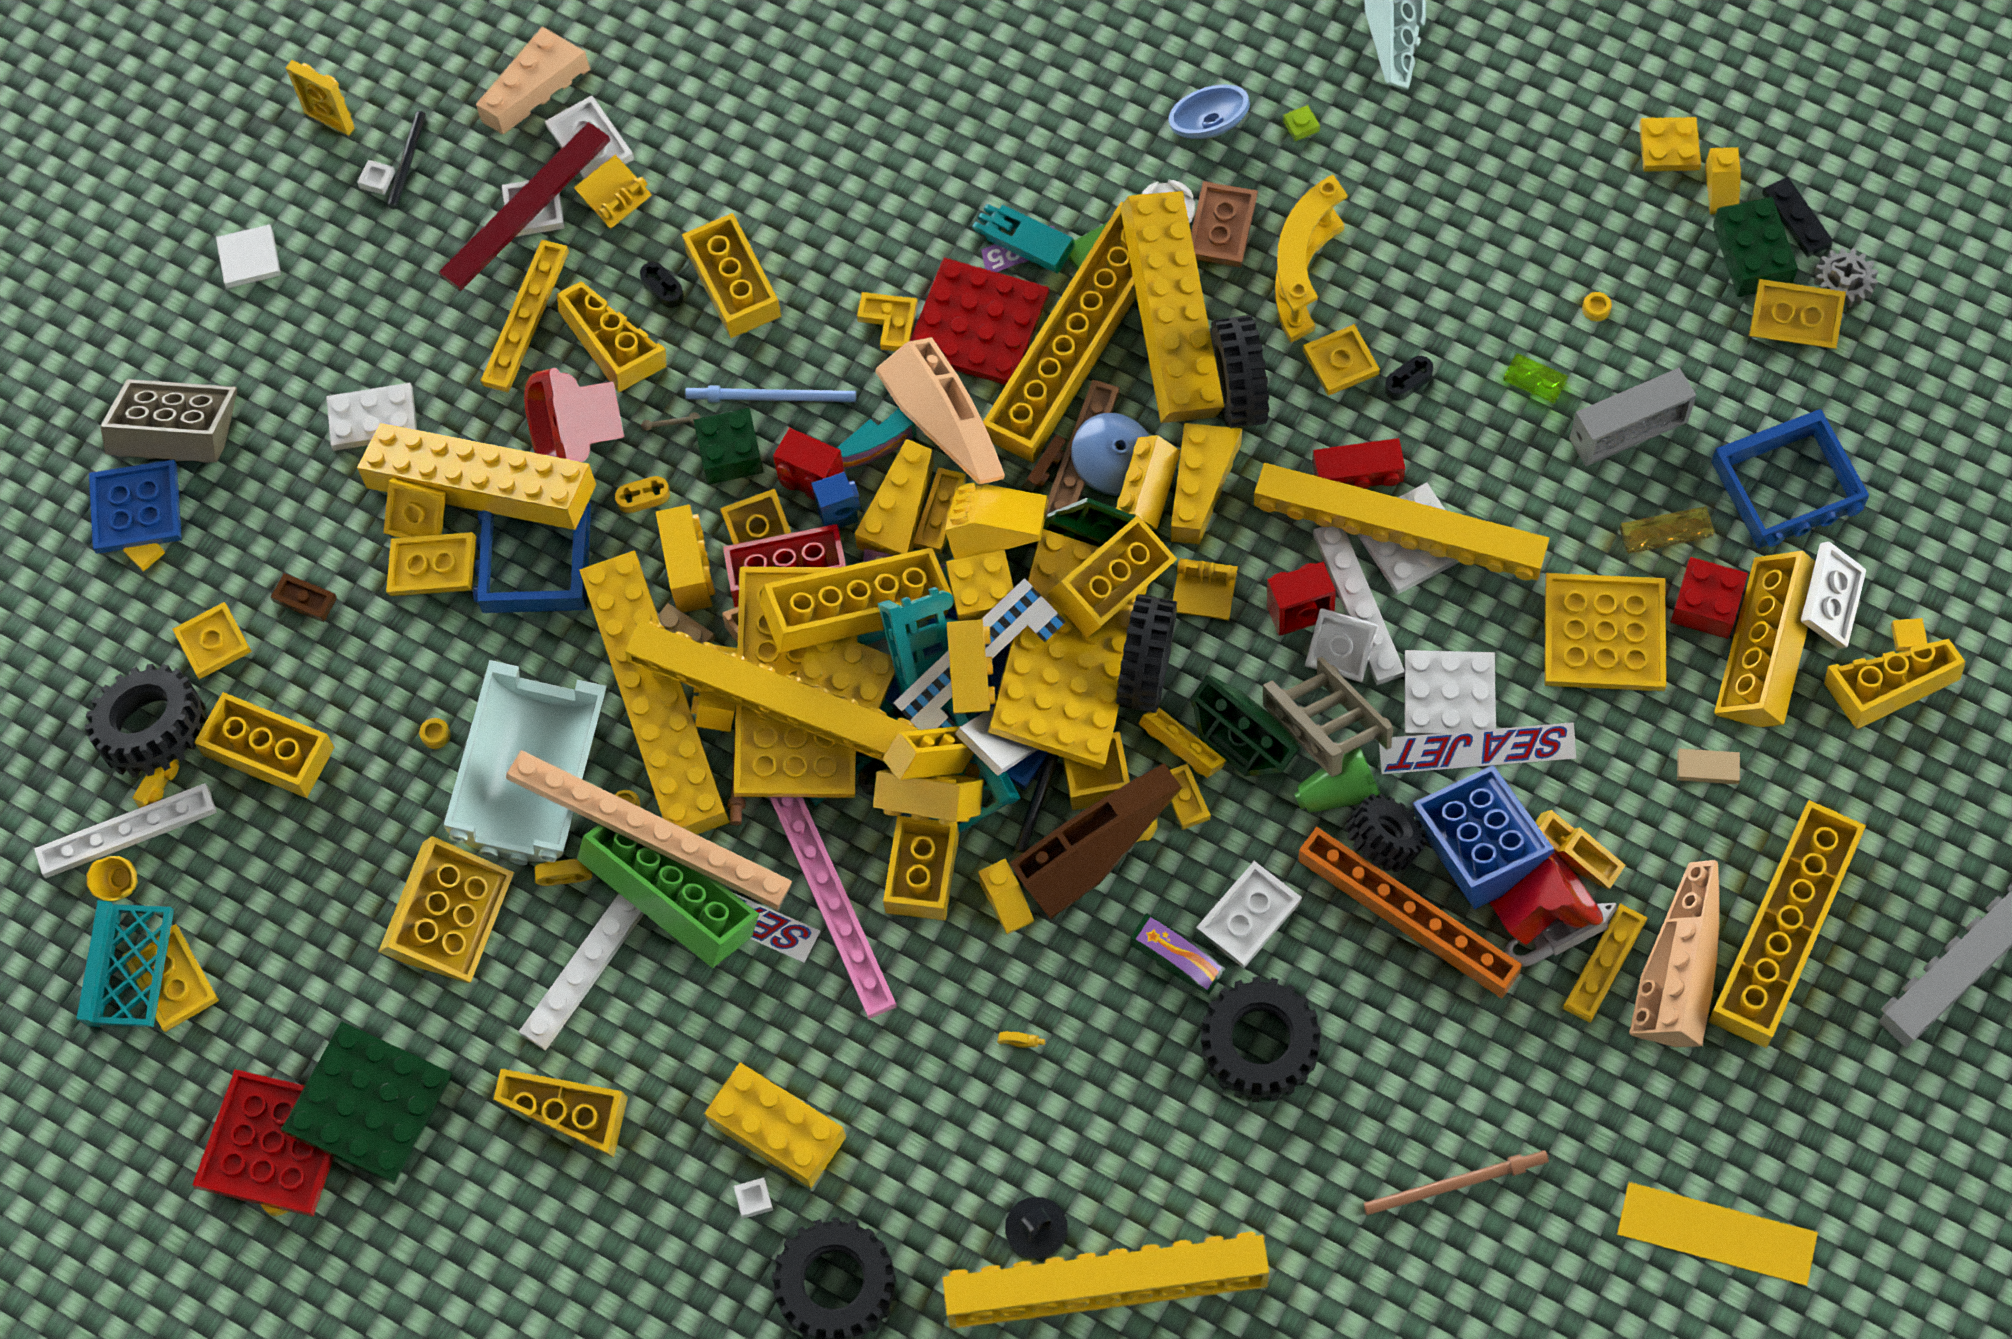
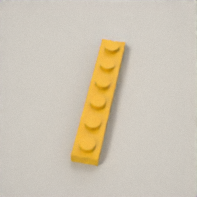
M541 239L481 378L482 386L509 393L568 256L569 250L567 246Z

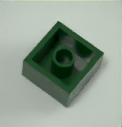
M750 408L693 420L708 485L764 473Z

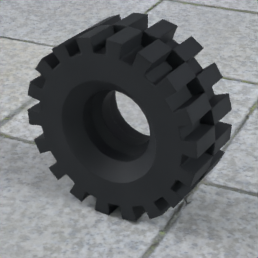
M1372 794L1366 797L1347 819L1346 823L1348 824L1345 827L1346 831L1350 832L1347 837L1349 841L1355 842L1353 847L1356 851L1361 850L1363 852L1361 856L1365 860L1368 858L1373 860L1372 865L1376 867L1382 865L1383 870L1389 871L1391 868L1393 872H1399L1400 869L1403 871L1425 847L1427 839L1424 838L1426 832L1420 829L1422 826L1420 821L1413 818L1415 814L1404 809L1406 806L1400 802L1398 805L1395 803V799L1390 796L1388 799H1385L1383 794H1378L1377 797Z

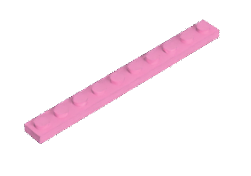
M769 797L868 1019L896 1008L897 1005L803 797Z

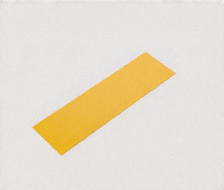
M1628 1182L1617 1234L1807 1286L1818 1232Z

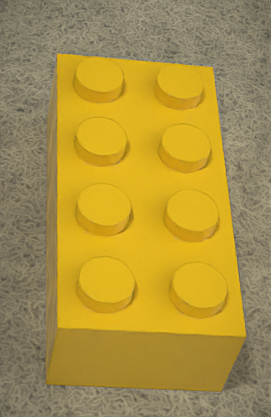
M734 213L682 234L686 253L730 339L782 317L778 298Z
M1137 515L1060 581L1048 595L1082 634L1088 638L1173 564L1177 558L1142 518Z
M222 692L194 742L203 756L305 798L309 796L335 748L326 733Z
M741 1062L704 1113L710 1125L811 1189L846 1138L844 1128Z

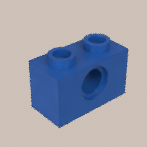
M845 472L811 483L816 508L823 526L838 524V529L859 522L857 511L861 510V505L858 500V490L853 480L848 482Z

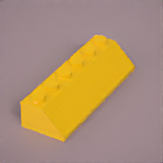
M1804 551L1754 558L1714 714L1756 727L1784 725L1808 631V626L1801 622V617L1816 562Z

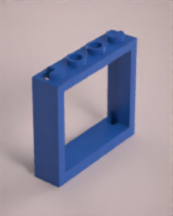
M1821 409L1715 448L1711 460L1758 549L1766 545L1769 547L1776 546L1783 542L1785 538L1793 535L1800 537L1808 533L1811 528L1819 525L1822 527L1829 526L1842 516H1855L1863 511L1869 498V493ZM1814 435L1848 498L1765 529L1731 465Z
M590 501L576 530H573L571 590L490 593L494 514L485 510L478 511V522L482 527L481 533H477L476 538L478 551L480 550V559L475 560V574L479 579L478 585L474 586L473 597L474 602H478L482 613L587 610V591L579 570L589 566Z

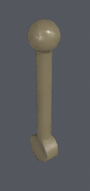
M693 412L689 417L653 422L643 420L641 427L643 430L648 431L652 427L690 422L694 425L693 420L700 418V415Z

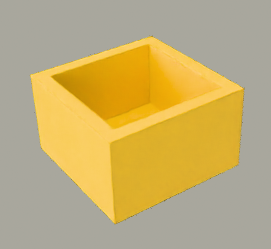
M1005 549L946 561L948 579L958 621L982 619L1014 589Z
M1120 731L1113 732L1106 764L1102 770L1062 757L1072 810L1088 808L1130 782Z

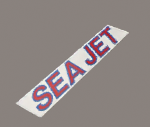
M1574 722L1392 737V748L1388 750L1379 743L1381 774L1576 758Z
M735 894L759 913L753 935L750 938L751 940L805 963L820 930Z

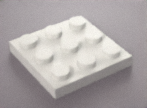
M1428 483L1398 497L1445 510ZM1357 535L1396 595L1459 563L1457 559L1450 557H1435L1429 552L1420 549L1409 550L1397 543L1389 541L1378 542L1371 536Z
M1405 650V736L1496 729L1495 652Z

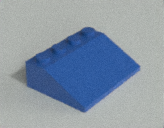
M1494 765L1413 802L1415 820H1419L1422 824L1420 829L1425 830V839H1427L1474 910L1502 897L1554 853L1553 846Z

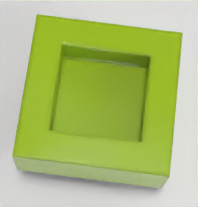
M1308 105L1283 114V122L1295 142L1320 132V125Z

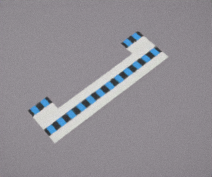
M1025 578L982 618L983 625L990 626L991 644L985 645L986 657L992 656L993 659L1027 625L1045 642L1066 622ZM949 650L894 702L919 730L957 726L941 709L952 698Z

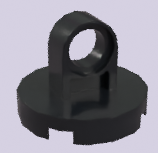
M1029 1197L1019 1201L1010 1210L1005 1221V1236L1008 1244L1021 1258L1036 1261L1052 1258L1063 1248L1067 1238L1068 1222L1063 1210L1054 1201L1044 1197Z

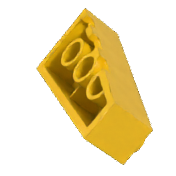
M908 439L905 440L854 533L857 549L864 551V548L894 556L913 552V541L923 514L924 501L927 497L934 468L932 449Z
M1949 639L1914 646L1905 652L1895 653V651L1883 653L1882 657L1866 660L1861 658L1853 660L1852 664L1839 666V664L1830 665L1827 668L1824 685L1858 730L1961 680L1966 661Z
M500 1069L494 1094L495 1101L614 1158L628 1099L622 1091Z

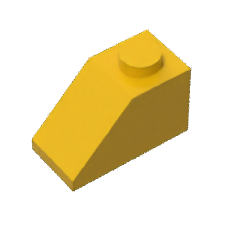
M1738 147L1710 148L1705 164L1710 214H1716L1717 209L1720 207L1739 204L1741 168Z
M1006 858L978 871L980 885L1007 935L1034 922L1021 887Z

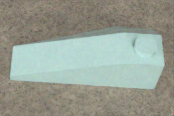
M1365 0V13L1386 84L1402 90L1409 89L1415 64L1413 53L1414 49L1419 47L1421 40L1418 37L1419 28L1424 26L1426 20V0Z

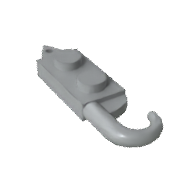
M1616 903L1597 904L1603 915V922L1600 925L1590 924L1587 927L1577 929L1568 926L1557 918L1534 938L1536 948L1534 951L1522 956L1514 954L1513 948L1518 943V939L1514 938L1506 945L1505 953L1521 963L1522 967L1533 965L1552 954L1556 956L1608 929L1607 923L1617 909Z

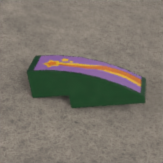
M1148 913L1145 914L1130 937V946L1156 960V965L1207 995L1211 994L1225 972V968L1203 950Z

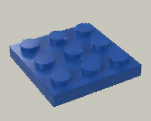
M175 460L89 473L93 550L96 554L123 550L124 548L182 540L178 472Z

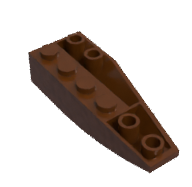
M1163 763L1086 808L1009 864L1029 893L1049 918L1052 919L1105 879L1182 787L1166 764Z

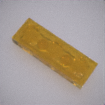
M1706 506L1625 522L1620 525V532L1627 554L1713 537L1715 532Z

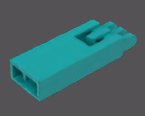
M986 204L983 210L991 216L980 213L978 220L985 225L974 222L972 225L976 232L986 236L987 241L1056 274L1060 272L1076 246L1073 237L1003 204L999 209ZM1003 227L1009 233L1013 228L1016 229V231L1013 234V236H1010L1006 233L1001 232V229Z

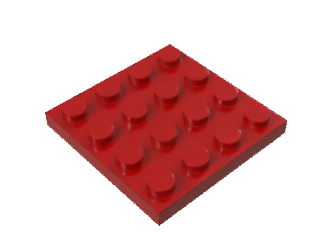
M943 257L910 341L932 337L955 371L1006 385L1028 350L1049 296V287Z
M234 1069L192 1186L198 1190L313 1217L334 1157L282 1133L281 1130L305 1085Z

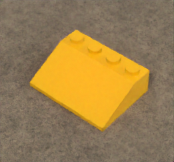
M968 483L960 486L955 491L945 527L954 560L1041 541L1049 502L1046 495L989 484L975 485V483Z
M431 836L421 845L378 952L405 964L471 983L514 872Z

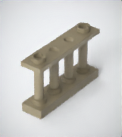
M1322 656L1317 658V676L1288 690L1281 689L1273 680L1263 685V707L1331 777L1342 773L1344 754L1374 739L1386 750L1392 748L1393 726L1387 718H1383L1340 675L1338 669L1334 665H1330ZM1321 686H1324L1331 694L1304 708L1298 707L1293 702V700ZM1338 704H1341L1348 711L1321 726L1315 724L1310 719ZM1356 721L1366 729L1339 744L1333 742L1328 737V735Z

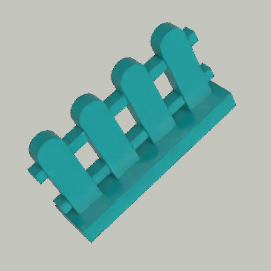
M933 587L928 589L929 595L913 601L908 597L900 599L902 605H898L890 600L878 603L901 695L949 650L947 622H954L956 620L952 618L945 619L943 611L951 608L954 603L952 594L947 591H938V588ZM934 614L936 623L917 629V620ZM906 624H907V628H908V632H909V633L906 632V628H905V625H906ZM941 642L942 651L924 657L923 648ZM912 652H914L915 661L913 660Z

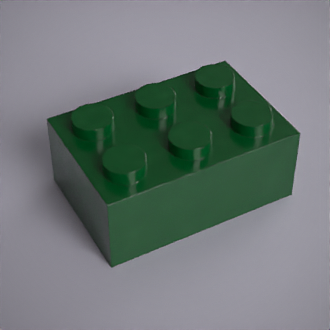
M1773 197L1718 208L1713 222V229L1737 297L1755 294L1759 279L1793 284L1798 266Z

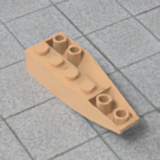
M932 337L905 343L876 368V374L900 410L977 484L980 485L1004 479L1005 474L993 443L970 395Z
M1715 860L1688 863L1640 978L1629 1032L1634 1037L1673 1047L1702 1046L1714 987L1719 938L1718 862Z

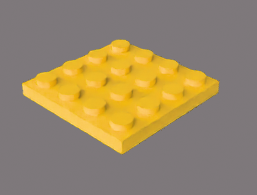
M1546 573L1544 686L1665 691V578Z

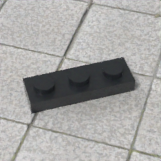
M1789 177L1764 187L1763 196L1765 198L1773 197L1782 223L1807 258L1832 246L1833 239Z

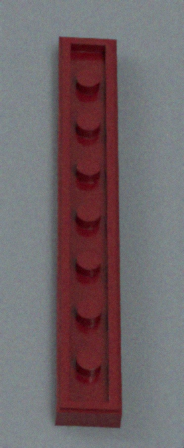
M588 122L439 271L440 277L461 292L610 142L609 135Z

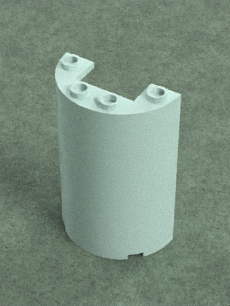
M489 660L444 822V828L449 833V838L480 850V855L490 859H496L500 856L509 858L512 863L518 865H527L528 861L556 862V859L560 858L563 854L574 812L507 780L506 773L522 750L583 779L606 686L577 679L575 690L520 678L519 666Z

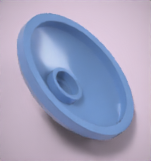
M1214 85L1202 88L1185 96L1172 108L1168 118L1170 127L1174 133L1188 139H1208L1220 136L1235 127L1244 118L1250 106L1249 97L1244 89L1235 85Z
M1118 413L1095 415L1079 427L1073 438L1071 457L1075 470L1080 478L1094 490L1106 495L1120 496L1137 438L1149 436V434L1138 422L1128 416ZM1115 444H1120L1123 450H1118Z

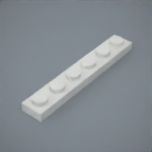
M1333 526L1313 529V536L1347 616L1378 624L1368 661V666L1376 685L1403 677L1405 675L1404 667L1346 532Z
M204 783L34 848L42 875L45 878H49L217 813L209 787Z
M618 894L519 1030L520 1035L546 1051L644 913L622 895Z

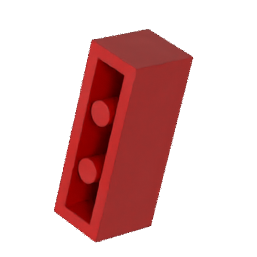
M1399 438L1313 450L1312 466L1314 476L1363 489L1376 485L1394 486L1404 481L1405 464Z

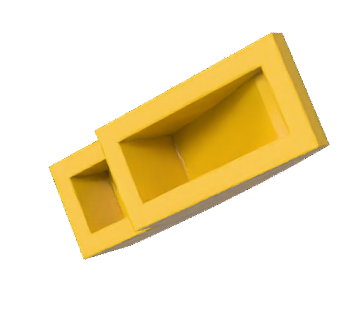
M1553 810L1541 813L1535 821L1553 846L1554 852L1573 871L1607 890L1612 887L1626 866L1581 827L1574 829Z

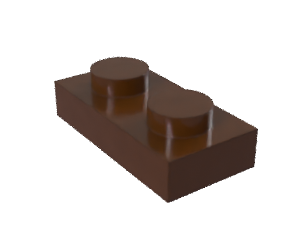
M1056 434L1022 485V489L1032 493L1036 486L1040 489L1043 487L1050 476L1046 470L1050 464L1056 466L1065 453L1061 450L1066 442L1065 439Z
M286 573L283 574L270 597L274 603L323 623L337 600L335 593Z

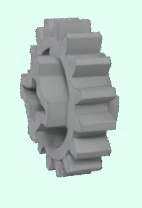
M1841 247L1838 254L1830 250L1827 257H1821L1819 265H1817L1814 272L1816 275L1814 284L1820 285L1819 288L1845 291V302L1848 308H1850L1853 301L1861 305L1865 298L1870 299L1878 283V280H1876L1878 270H1872L1873 260L1865 261V253L1857 256L1855 248L1850 253H1846L1844 247Z

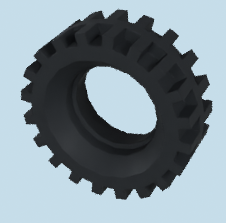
M1251 315L1213 320L1211 322L1210 334L1224 402L1221 414L1225 420L1226 427L1231 429L1266 424L1269 420L1268 412L1270 409L1268 404L1269 393L1267 390L1268 378L1262 354L1263 348L1259 341V332L1256 330L1255 320H1253Z
M1141 594L1136 596L1120 665L1121 670L1118 679L1119 685L1116 704H1120V707L1152 713L1157 712L1171 654L1176 623V601Z
M147 664L144 671H139L137 667L130 669L131 675L124 678L119 674L115 677L117 682L111 687L105 685L101 688L104 693L101 698L94 697L91 703L95 709L86 713V718L90 723L85 725V730L89 734L90 742L110 768L114 767L117 773L121 775L127 770L131 777H138L140 771H144L147 776L154 775L156 768L162 767L164 771L170 769L169 763L177 758L181 762L186 758L183 752L187 748L192 750L196 748L194 739L203 728L201 723L207 721L208 717L203 711L206 709V706L188 678L184 677L179 669L176 668L172 671L169 665L162 664L159 670L156 669L154 664ZM155 701H167L165 712L151 727L137 733L126 734L120 732L126 719L139 708Z
M1253 977L1252 982L1243 984L1241 979L1235 982L1234 988L1230 990L1224 988L1221 990L1219 998L1216 1001L1212 1000L1209 1004L1208 1013L1204 1016L1202 1022L1201 1044L1203 1061H1206L1210 1076H1215L1219 1080V1086L1223 1090L1228 1087L1234 1091V1096L1241 1099L1242 1095L1252 1097V1102H1259L1260 1098L1266 1097L1270 1098V1102L1276 1101L1281 1094L1286 1093L1288 1096L1293 1094L1295 1087L1299 1084L1304 1085L1308 1080L1311 1070L1314 1071L1320 1048L1321 1028L1317 1023L1315 1009L1311 1010L1308 1006L1307 997L1305 995L1298 996L1294 992L1295 987L1291 984L1283 987L1278 985V979L1271 978L1270 983L1260 982V977ZM1250 1012H1269L1275 1014L1285 1023L1289 1030L1290 1043L1287 1051L1280 1059L1270 1064L1258 1065L1248 1062L1238 1055L1232 1044V1031L1239 1019Z
M832 1217V1222L822 1223L821 1219L815 1220V1225L806 1230L802 1226L797 1230L798 1235L794 1239L790 1240L788 1238L784 1242L785 1249L781 1255L777 1254L775 1259L776 1269L775 1272H772L774 1297L789 1326L793 1330L798 1331L804 1339H864L863 1335L869 1331H877L880 1328L879 1323L883 1317L887 1318L890 1314L889 1308L891 1302L895 1301L896 1274L891 1257L883 1241H879L870 1228L864 1229L854 1220H851L850 1223L841 1222L840 1217ZM831 1252L845 1253L854 1258L862 1268L864 1276L862 1290L856 1300L846 1307L835 1310L822 1308L812 1302L806 1294L804 1285L806 1271L811 1263L821 1255Z

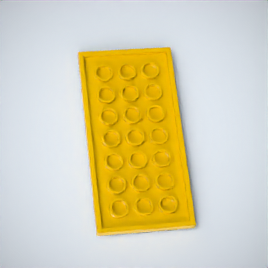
M1043 529L1041 541L1036 543L1027 581L1066 622L1045 642L1028 625L1011 640L988 733L1102 770L1106 764L1120 705L1116 704L1118 679L1121 670L1120 665L1136 596L1090 637L1086 638L1048 593L1098 550L1099 547ZM1146 586V587H1145L1140 593H1138V594L1146 595V591H1147V587H1148V586Z
M740 567L737 654L747 658V662L757 666L759 664H766L772 667L775 673L785 677L787 674L795 676L808 647L779 653L760 606L763 586L767 583L831 570L837 567ZM858 635L848 637L847 639L857 642ZM736 704L734 797L855 798L856 750Z

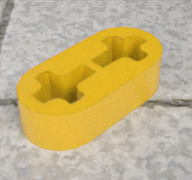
M652 476L624 484L615 493L617 506L625 513H634L662 505L670 497L669 485L660 476ZM658 486L660 494L655 495L653 487ZM631 494L632 502L627 503L625 500V496Z
M577 859L545 862L535 866V883L541 886L584 882L590 880L593 876L592 871Z

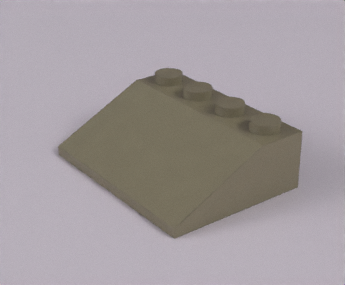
M127 379L100 426L105 455L217 463L226 444L237 395V387Z

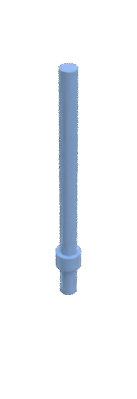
M709 385L708 388H686L685 398L705 399L708 402L720 403L721 400L856 402V391L726 389L718 385Z

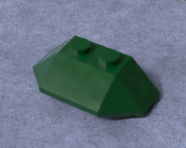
M1085 498L1048 513L1043 529L1100 548L1136 516L1093 499Z
M1209 674L1205 676L1190 698L1191 705L1194 708L1200 740L1222 756L1244 776L1281 773L1300 749L1295 739L1270 713L1241 690Z

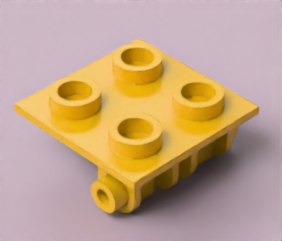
M616 154L574 187L578 194L610 229L652 196L646 188L648 184L643 177L637 178Z
M1180 558L1177 566L1178 573L1173 601L1177 602L1176 613L1229 620L1238 566Z

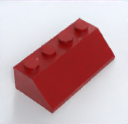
M838 524L723 547L735 608L739 606L740 567L840 568L846 566Z

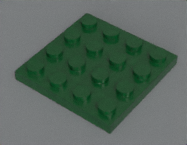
M341 1021L281 1129L282 1133L395 1185L445 1092L453 1073Z

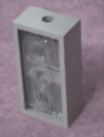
M1679 367L1577 411L1569 439L1584 465L1589 466L1688 423L1697 395Z

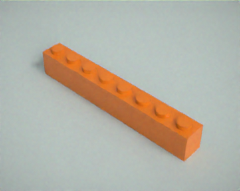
M1316 827L1299 849L1298 862L1501 999H1503L1520 975L1521 963L1378 867L1372 865V863L1320 828Z

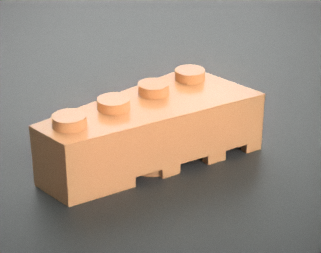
M541 27L476 103L482 123L504 135L528 117L533 108L539 104L544 105L551 99L550 96L560 88H567L572 84V79L580 73L584 75L590 70L586 52L546 28Z

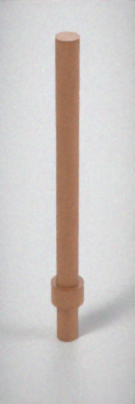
M1545 1150L1523 1157L1518 1154L1508 1157L1506 1162L1365 1202L1363 1206L1366 1215H1370L1507 1174L1519 1175L1525 1173L1528 1168L1548 1163L1549 1159Z

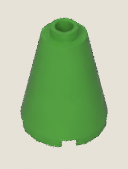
M1361 747L1344 754L1342 773L1331 777L1321 768L1297 785L1299 791L1295 792L1294 795L1301 810L1307 808V811L1312 813L1358 805L1369 795L1374 794L1377 797L1380 794Z

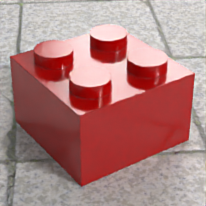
M790 427L773 454L780 484L789 490L797 489L804 492L807 497L814 501L811 483L845 472L840 449Z
M1690 557L1670 623L1728 639L1734 625L1748 573Z
M1324 561L1316 564L1308 563L1300 567V569L1288 573L1279 572L1267 579V609L1278 636L1316 625L1321 608L1335 612L1336 590Z

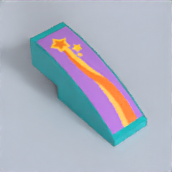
M900 408L880 425L869 419L837 447V449L841 450L844 470L871 463L899 449L906 439L911 440L917 435L916 427Z

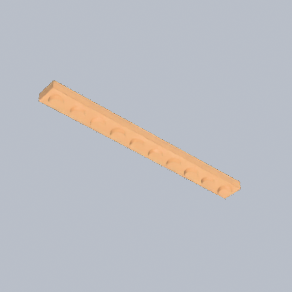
M522 750L506 773L507 780L777 911L791 887V880Z

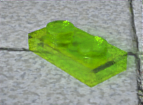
M1516 353L1504 374L1503 380L1555 404L1569 376Z

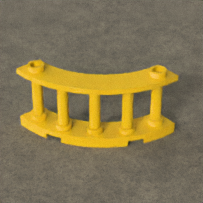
M1333 174L1312 187L1297 202L1286 219L1280 235L1277 253L1275 298L1278 318L1290 343L1315 331V324L1306 305L1318 300L1307 272L1310 260L1315 252H1318L1327 241L1344 231L1345 224L1333 207L1347 199L1348 195Z

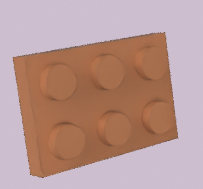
M1203 181L1191 230L1196 260L1242 267L1258 191Z

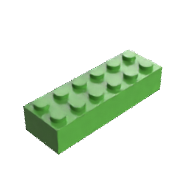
M600 824L583 836L577 860L710 967L714 968L752 937L759 913L720 882Z

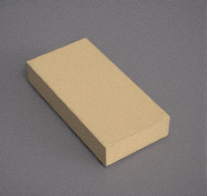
M1679 748L1677 752V780L1738 784L1740 781V752Z

